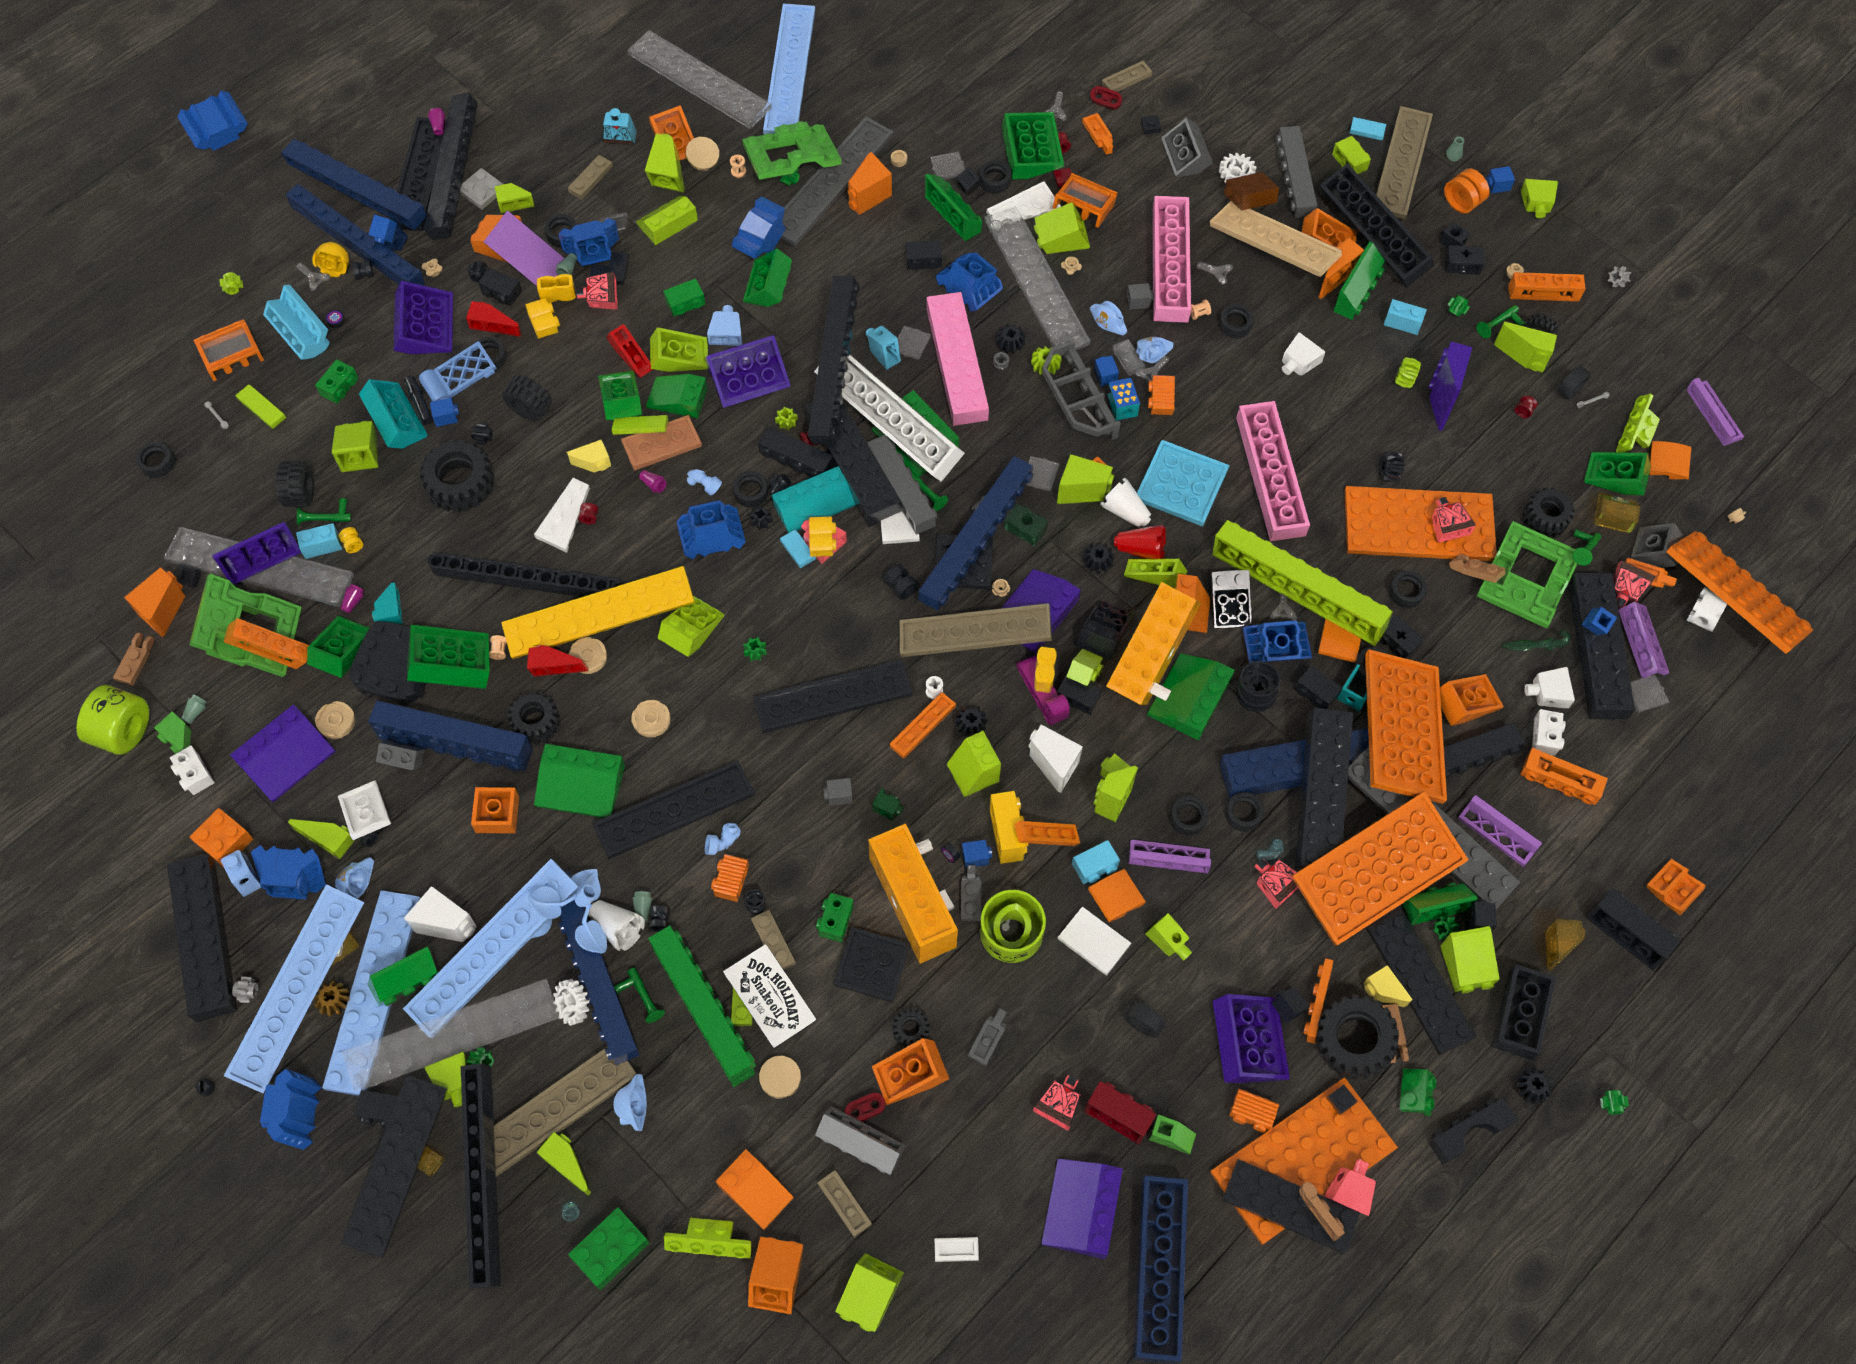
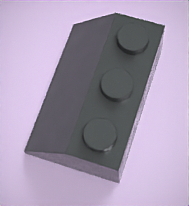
M1187 117L1161 137L1176 177L1201 173L1213 163L1199 125Z

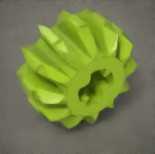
M1044 346L1041 349L1038 347L1037 352L1032 354L1031 364L1034 366V372L1039 371V374H1042L1043 366L1051 348L1048 349ZM1059 354L1053 356L1048 368L1049 373L1055 374L1056 370H1059L1061 356Z
M1404 358L1397 372L1395 383L1404 388L1413 387L1421 363L1413 358Z

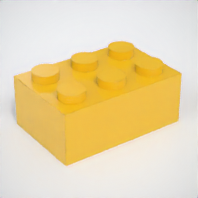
M1015 791L991 794L989 809L1000 864L1023 861L1024 854L1027 853L1028 843H1019L1014 825L1018 821H1024L1019 811L1021 809L1019 797L1016 798Z

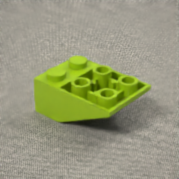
M693 596L695 603L678 608L661 622L658 635L659 640L687 657L701 647L725 615Z

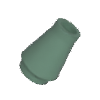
M1456 137L1447 149L1446 155L1450 161L1455 162L1462 158L1464 144L1462 137Z
M568 254L566 258L556 265L557 275H572L577 262L575 254Z
M193 694L191 698H188L180 719L192 724L197 716L206 708L207 701Z
M645 891L634 892L632 900L635 913L641 915L646 922L648 921L652 902L651 893Z

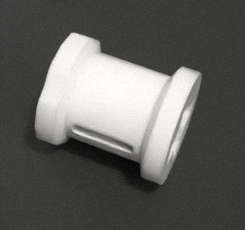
M937 676L929 677L926 681V695L934 700L943 692V681Z

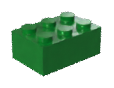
M617 1207L568 1255L601 1291L650 1243Z

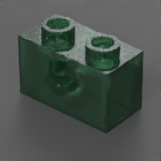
M1016 504L1005 519L1004 529L1036 546L1047 531L1048 521L1043 516L1032 513L1027 507Z

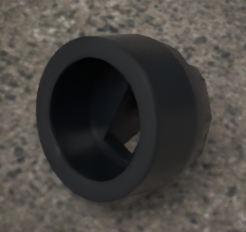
M204 1078L196 1083L195 1088L198 1094L207 1097L214 1092L215 1085L211 1080ZM203 1083H204V1092H202V1084H203Z

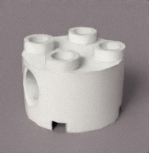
M1704 587L1699 596L1703 599L1698 598L1693 608L1694 611H1691L1687 621L1712 632L1727 603L1713 591Z

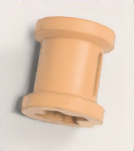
M734 155L730 158L731 174L737 178L743 177L746 173L744 166L745 158L743 156Z
M1206 299L1202 303L1191 304L1190 316L1193 320L1204 314H1211V307Z
M492 636L490 638L492 645L489 657L495 660L505 659L506 637Z

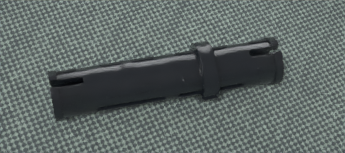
M407 376L404 382L409 391V398L413 400L422 424L428 425L433 422V418L422 396L423 391L418 387L414 376Z

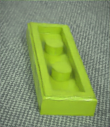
M247 385L235 395L242 404L272 429L286 418L285 414L251 385Z
M640 416L614 419L612 433L613 435L666 432L668 416Z

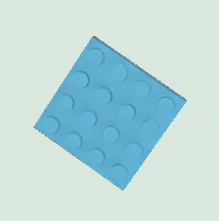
M1161 440L1137 494L1145 505L1203 527L1230 465Z

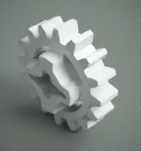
M1238 153L1235 156L1229 154V157H1224L1223 161L1220 162V178H1225L1224 182L1226 183L1227 179L1255 174L1256 166H1254V161H1250L1251 157L1245 158V154L1239 156Z
M573 979L559 982V986L555 987L557 992L553 993L555 997L553 1004L557 1005L555 1011L559 1012V1019L564 1018V1024H578L587 1018L585 1012L589 1011L587 1007L589 1000L585 999L587 992H583V985L578 986V980L573 981Z

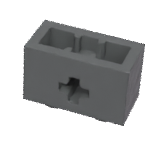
M387 740L379 743L376 762L408 770H416L422 768L425 749Z

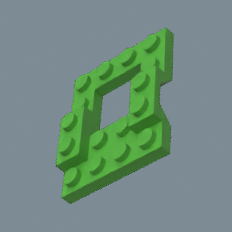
M799 121L795 124H783L774 127L775 133L773 134L767 133L762 136H750L742 139L744 149L759 180L793 174L802 163L812 161L817 162L824 168L841 165V158L823 125L816 124L809 127L807 121ZM796 145L798 149L787 153V159H778L773 162L770 161L765 151Z
M1512 521L1492 564L1505 568V574L1496 583L1484 580L1477 597L1544 628H1548L1560 598L1576 568L1577 563L1573 559V553L1576 549ZM1521 547L1556 562L1544 587L1510 572Z
M209 574L206 579L189 645L205 650L207 655L242 667L249 665L281 677L285 676L288 666L224 643L223 641L228 625L235 619L240 618L241 610L253 615L260 613L277 619L274 632L294 639L301 606L265 593H249L236 588L230 580Z

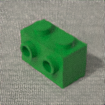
M696 279L663 291L665 302L673 317L706 305L704 293Z
M336 359L315 386L320 396L338 404L346 396L348 390L356 384L358 376L353 367Z
M830 893L828 899L825 898L822 906L824 914L823 917L818 918L816 925L820 937L843 942L854 908V899Z

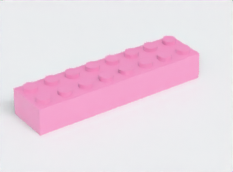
M1155 196L1152 209L1153 321L1189 322L1191 312L1189 197Z
M957 292L927 297V314L953 426L987 421L989 407L962 293Z
M1275 401L1239 406L1236 418L1270 541L1306 536L1310 523Z

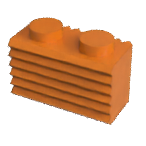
M1153 375L1152 381L1148 382V392H1151V397L1148 398V408H1151L1152 415H1173L1175 376Z
M725 854L723 860H719L717 871H719L718 877L713 879L711 885L715 897L738 902L749 867L747 859Z
M1238 1089L1229 1116L1233 1117V1121L1236 1123L1245 1124L1246 1122L1253 1125L1255 1130L1265 1132L1272 1128L1279 1104Z

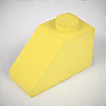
M602 440L567 452L571 465L588 471H603L611 467L610 459Z
M1388 965L1368 977L1363 983L1367 994L1380 1002L1406 1007L1412 1001V998Z

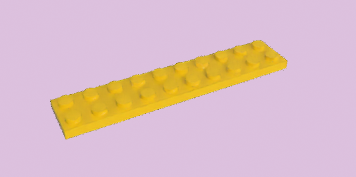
M682 566L501 623L512 659L528 655L529 648L538 645L554 647L695 603L685 568Z

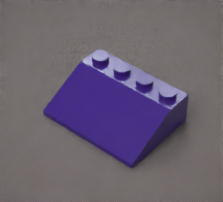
M400 281L395 292L394 351L407 354L452 352L453 292Z
M774 335L708 355L705 358L723 408L791 387Z
M1452 341L1448 348H1444L1442 357L1438 362L1428 389H1431L1429 398L1438 430L1441 431L1460 393L1472 347Z
M283 522L212 555L226 578L234 585L302 552L289 527Z
M1033 569L1001 609L1049 603L1051 632L1053 633L1079 601L1081 590L1064 579ZM1045 642L1021 645L1036 654Z
M293 704L230 754V756L273 803L336 751Z
M1226 994L1213 1000L1225 1083H1254L1290 1079L1280 1014L1271 1004L1276 998Z
M1058 1159L1041 1245L1106 1259L1123 1168L1099 1163Z

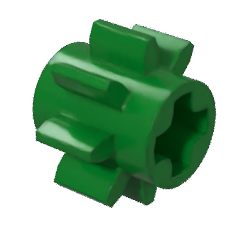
M799 168L793 174L780 176L782 177L780 181L788 186L796 184L800 177V174L797 173Z
M1457 295L1456 298L1451 297L1447 304L1450 306L1448 311L1457 316H1460L1462 313L1466 314L1470 308L1467 305L1469 300L1460 295Z
M759 637L756 639L749 638L748 643L743 644L745 649L744 656H749L751 661L757 659L761 661L762 655L767 654L766 649H764L766 648V643H761Z
M1445 915L1440 916L1441 921H1434L1435 930L1433 932L1439 935V940L1447 938L1450 933L1458 932L1460 924L1454 921L1455 917L1447 918Z
M477 1048V1052L470 1051L467 1063L468 1065L481 1063L492 1067L494 1062L491 1056L492 1052L485 1051V1048Z
M1620 1090L1606 1091L1605 1096L1600 1099L1601 1108L1606 1109L1610 1115L1623 1114L1624 1109L1629 1107L1628 1096H1623Z

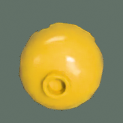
M334 242L321 244L315 250L312 257L313 265L315 267L318 266L321 269V273L330 277H339L340 274L344 275L350 261L345 248Z

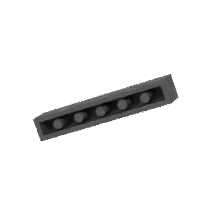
M1300 126L1280 127L1279 133L1276 135V145H1279L1278 155L1282 159L1281 170L1285 173L1284 183L1288 187L1287 197L1290 198V211H1293L1294 218H1304L1317 208V202Z
M887 435L867 442L901 500V511L914 533L917 535L935 527L936 511L928 505L927 496L925 494L922 495L918 481L913 480L912 472L909 467L904 465V459L900 453H897L895 443L889 440Z

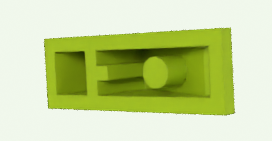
M1128 559L1124 576L1157 585L1163 582L1170 587H1175L1178 574L1186 575L1187 570L1180 559Z
M294 819L288 821L295 831L338 859L344 855L355 841L351 838L348 828L343 825L339 827L334 823Z
M553 1132L537 1151L538 1155L589 1196L591 1191L575 1152L569 1145L571 1140L562 1133L558 1136Z

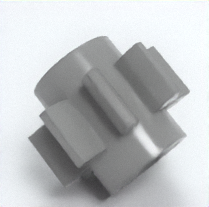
M1615 266L1614 271L1608 272L1610 275L1608 282H1613L1612 287L1617 288L1618 285L1625 287V283L1631 281L1629 279L1631 272H1626V267L1624 266L1621 268Z
M241 977V981H236L233 985V996L237 997L240 1003H250V999L256 998L258 995L259 985L254 983L255 980L252 977Z

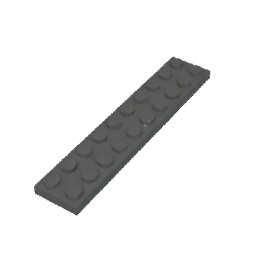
M865 117L836 149L841 158V165L825 168L821 166L784 207L782 222L786 230L781 239L796 246L847 189L849 180L870 152L876 156L893 137V131Z
M1369 746L1349 766L1348 779L1386 814L1414 798L1371 787ZM1431 801L1468 858L1467 862L1450 873L1461 883H1464L1479 900H1488L1491 903H1496L1497 909L1519 885L1520 881Z

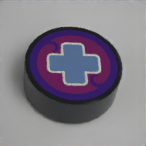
M332 310L326 315V321L332 328H339L345 322L344 315L339 310Z
M946 843L941 847L942 854L951 863H955L960 858L958 850L951 843Z

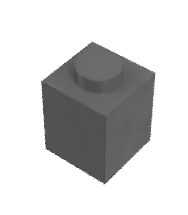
M1149 283L1128 285L1126 296L1129 310L1150 308L1151 301L1154 300L1153 290H1150Z
M850 778L827 780V788L823 789L825 800L829 799V806L853 803Z

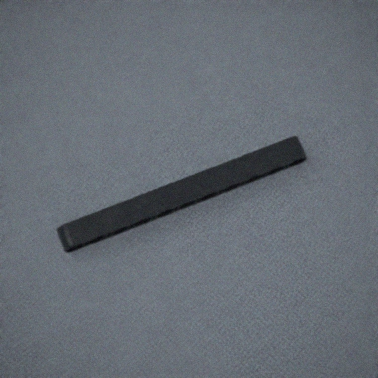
M433 553L428 557L427 561L432 573L436 576L577 597H585L627 584L622 579L445 553Z

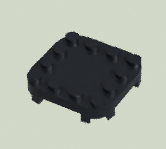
M380 621L372 624L350 667L349 679L358 692L364 695L369 693L398 701L400 705H408V703L414 702L418 698H423L427 683L407 681L410 627Z

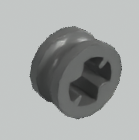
M1004 352L996 353L993 359L994 367L997 369L1007 368L1009 356Z

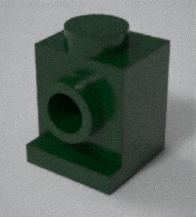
M881 788L872 804L873 812L891 821H894L896 816L900 817L904 809L901 801L892 794H885V789Z

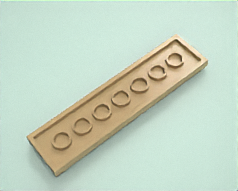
M1232 201L1210 220L1211 227L1319 277L1342 256V250L1251 209L1241 211Z

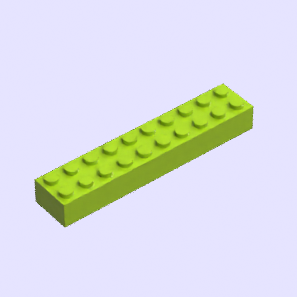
M1227 520L1216 534L1212 554L1216 558L1238 570H1249L1250 577L1373 646H1376L1383 636L1393 612L1387 606L1380 605L1369 596L1357 592L1351 586L1342 584L1336 578L1322 573L1320 569L1306 564L1302 559H1297L1287 551L1275 547L1271 542L1257 537L1253 532L1246 531L1237 523Z

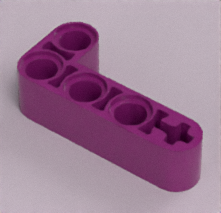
M1032 656L1018 662L1017 669L1047 723L1052 726L1068 718L1070 711L1069 703L1063 694L1058 696L1054 687H1052L1050 693L1035 691L1034 679L1037 658Z

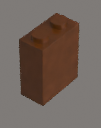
M1263 172L1226 180L1225 196L1241 211L1274 204L1278 200L1279 187Z

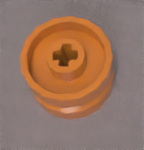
M1470 168L1465 169L1446 183L1444 193L1453 209L1462 214H1467L1488 198L1489 186L1482 174Z

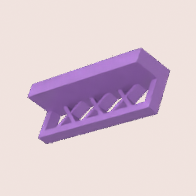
M1699 378L1692 380L1686 390L1722 445L1725 446L1742 440L1743 434L1707 380L1703 382Z
M1633 602L1619 609L1618 611L1641 677L1646 678L1655 673L1668 674L1669 670L1646 606Z
M1476 795L1457 818L1523 867L1542 844ZM1469 810L1473 812L1477 817V821L1467 819L1465 817L1466 813ZM1482 824L1491 825L1494 833L1485 832ZM1499 836H1506L1510 840V845L1500 843ZM1517 848H1522L1529 853L1525 859L1517 855Z
M1131 840L1128 864L1208 873L1211 867L1210 849ZM1134 846L1143 847L1146 851L1134 850ZM1156 849H1162L1166 854L1155 853L1153 851H1155ZM1176 851H1181L1184 853L1185 856L1172 854H1174ZM1197 853L1205 854V858H1197L1193 856Z

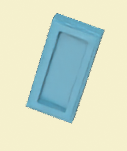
M1353 117L1350 134L1383 140L1386 124Z
M796 529L780 538V542L800 568L816 559V557H810V548Z

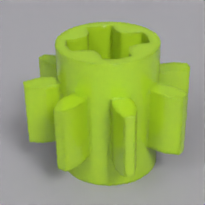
M226 273L223 275V279H219L222 291H225L227 294H237L239 288H243L240 276H237L235 273Z
M784 407L782 410L777 411L778 417H775V422L779 423L780 429L789 430L793 426L796 427L798 417L797 414H794L793 408Z

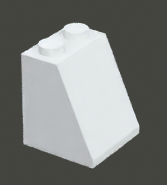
M1041 725L1030 736L1029 756L1055 789L1061 793L1080 762L1082 746Z
M432 886L404 917L415 933L464 942L472 937L477 927L466 911Z

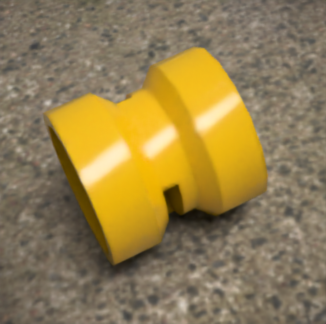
M348 527L339 533L338 537L344 543L346 552L355 553L362 549L363 542L358 537L355 528Z

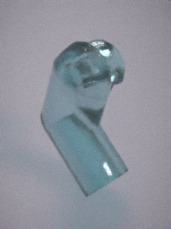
M1275 839L1268 850H1257V859H1277L1284 850L1283 841Z

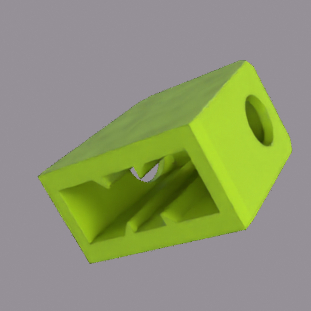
M1525 179L1521 188L1525 210L1527 212H1535L1537 218H1544L1546 213L1551 212L1555 203L1558 181Z
M1169 913L1145 933L1168 956L1176 952L1184 961L1192 953L1184 944L1189 939L1188 935Z
M464 1052L425 1067L433 1084L448 1089L444 1100L451 1098L454 1107L462 1106L460 1066L468 1065V1057Z

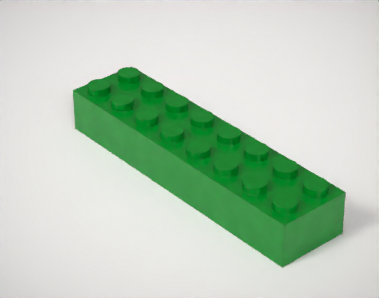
M668 926L649 937L648 939L654 953L732 1086L735 1087L754 1076V1067H756L754 1058L749 1050L744 1051L746 1049L739 1033L734 1034V1025L729 1016L724 1017L725 1012L719 999H713L715 996L709 982H703L705 980L702 975L703 973L698 964L693 965L695 963L692 958L693 956L688 947H685L678 930L673 931L671 926Z

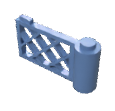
M478 341L434 370L429 369L422 372L419 376V381L432 402L452 398L481 378H488L495 373L494 370L497 368ZM479 348L481 350L479 357H473V351ZM461 359L466 360L464 367L457 366V362ZM470 360L477 361L475 368H468ZM482 362L490 364L486 369H480ZM445 369H451L448 377L442 376L440 373ZM455 370L462 371L460 378L453 377ZM466 372H474L472 378L464 379ZM451 381L459 382L456 388L450 389Z

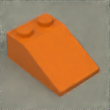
M681 105L650 116L649 123L654 135L656 133L661 135L663 133L669 134L673 137L678 149L680 161L686 159L687 145L694 137Z
M1318 208L1304 217L1302 233L1333 247H1336L1339 242H1344L1348 238L1354 242L1356 241L1357 232Z
M1348 238L1344 242L1341 241L1337 244L1336 248L1342 250V256L1327 270L1319 294L1320 299L1348 279L1364 252L1352 239Z
M1486 674L1448 681L1440 687L1441 708L1451 726L1469 722L1504 707Z
M925 1038L872 1066L886 1105L929 1090L949 1079L935 1042Z
M746 1149L716 1180L717 1186L763 1230L768 1227L794 1198Z

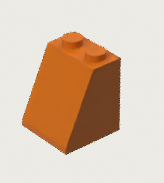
M872 152L866 156L848 182V204L850 208L860 215L892 196V173Z
M486 215L483 221L479 223L477 231L471 236L470 241L474 252L508 263L484 243V240L504 215ZM513 215V216H515L519 221H521V217H520V216H518V215Z
M160 567L124 598L134 611L163 637L180 608L185 595L181 591L183 587L177 581V578L170 571L166 573Z
M1178 574L1174 589L1202 603L1188 630L1207 633L1210 597L1197 576Z
M760 1237L749 1280L748 1307L786 1314L792 1313L803 1256V1244L795 1241L777 1240L772 1237Z

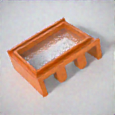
M1071 173L1069 179L1055 195L1052 208L1056 209L1062 200L1067 202V204L1073 202L1074 206L1083 209L1081 213L1083 220L1089 217L1090 212L1098 215L1095 227L1099 228L1114 207L1118 192Z
M244 319L194 339L213 381L217 380L213 373L214 371L223 368L226 374H230L232 372L230 365L238 361L241 362L243 367H247L249 365L247 357L257 354L260 361H264Z

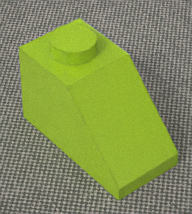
M512 183L494 186L501 213H505L507 210L510 212L535 207L530 192Z

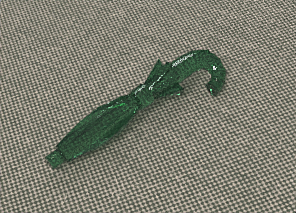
M1561 630V635H1564L1562 640H1553V637L1544 641L1516 640L1502 644V648L1526 651L1543 647L1552 651L1556 647H1564L1569 644L1571 637L1570 633Z

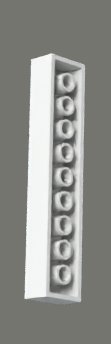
M851 355L847 356L848 370L844 375L845 388H842L843 398L932 476L942 482L965 453ZM818 366L817 369L814 371L816 374H818V368H819V366Z

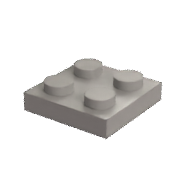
M480 168L461 184L460 194L482 210L497 198L494 186L502 185V183Z

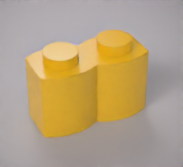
M572 275L543 276L537 279L540 299L546 298L548 303L557 300L570 301L576 298Z
M546 298L525 304L538 339L558 333L557 327L560 324L557 316L553 317L552 315L554 309L551 302L548 303Z
M809 517L810 557L833 556V550H836V539H833V534H836V522H832V517Z
M1040 647L1038 650L1034 688L1037 692L1050 693L1052 690L1056 662L1055 648Z

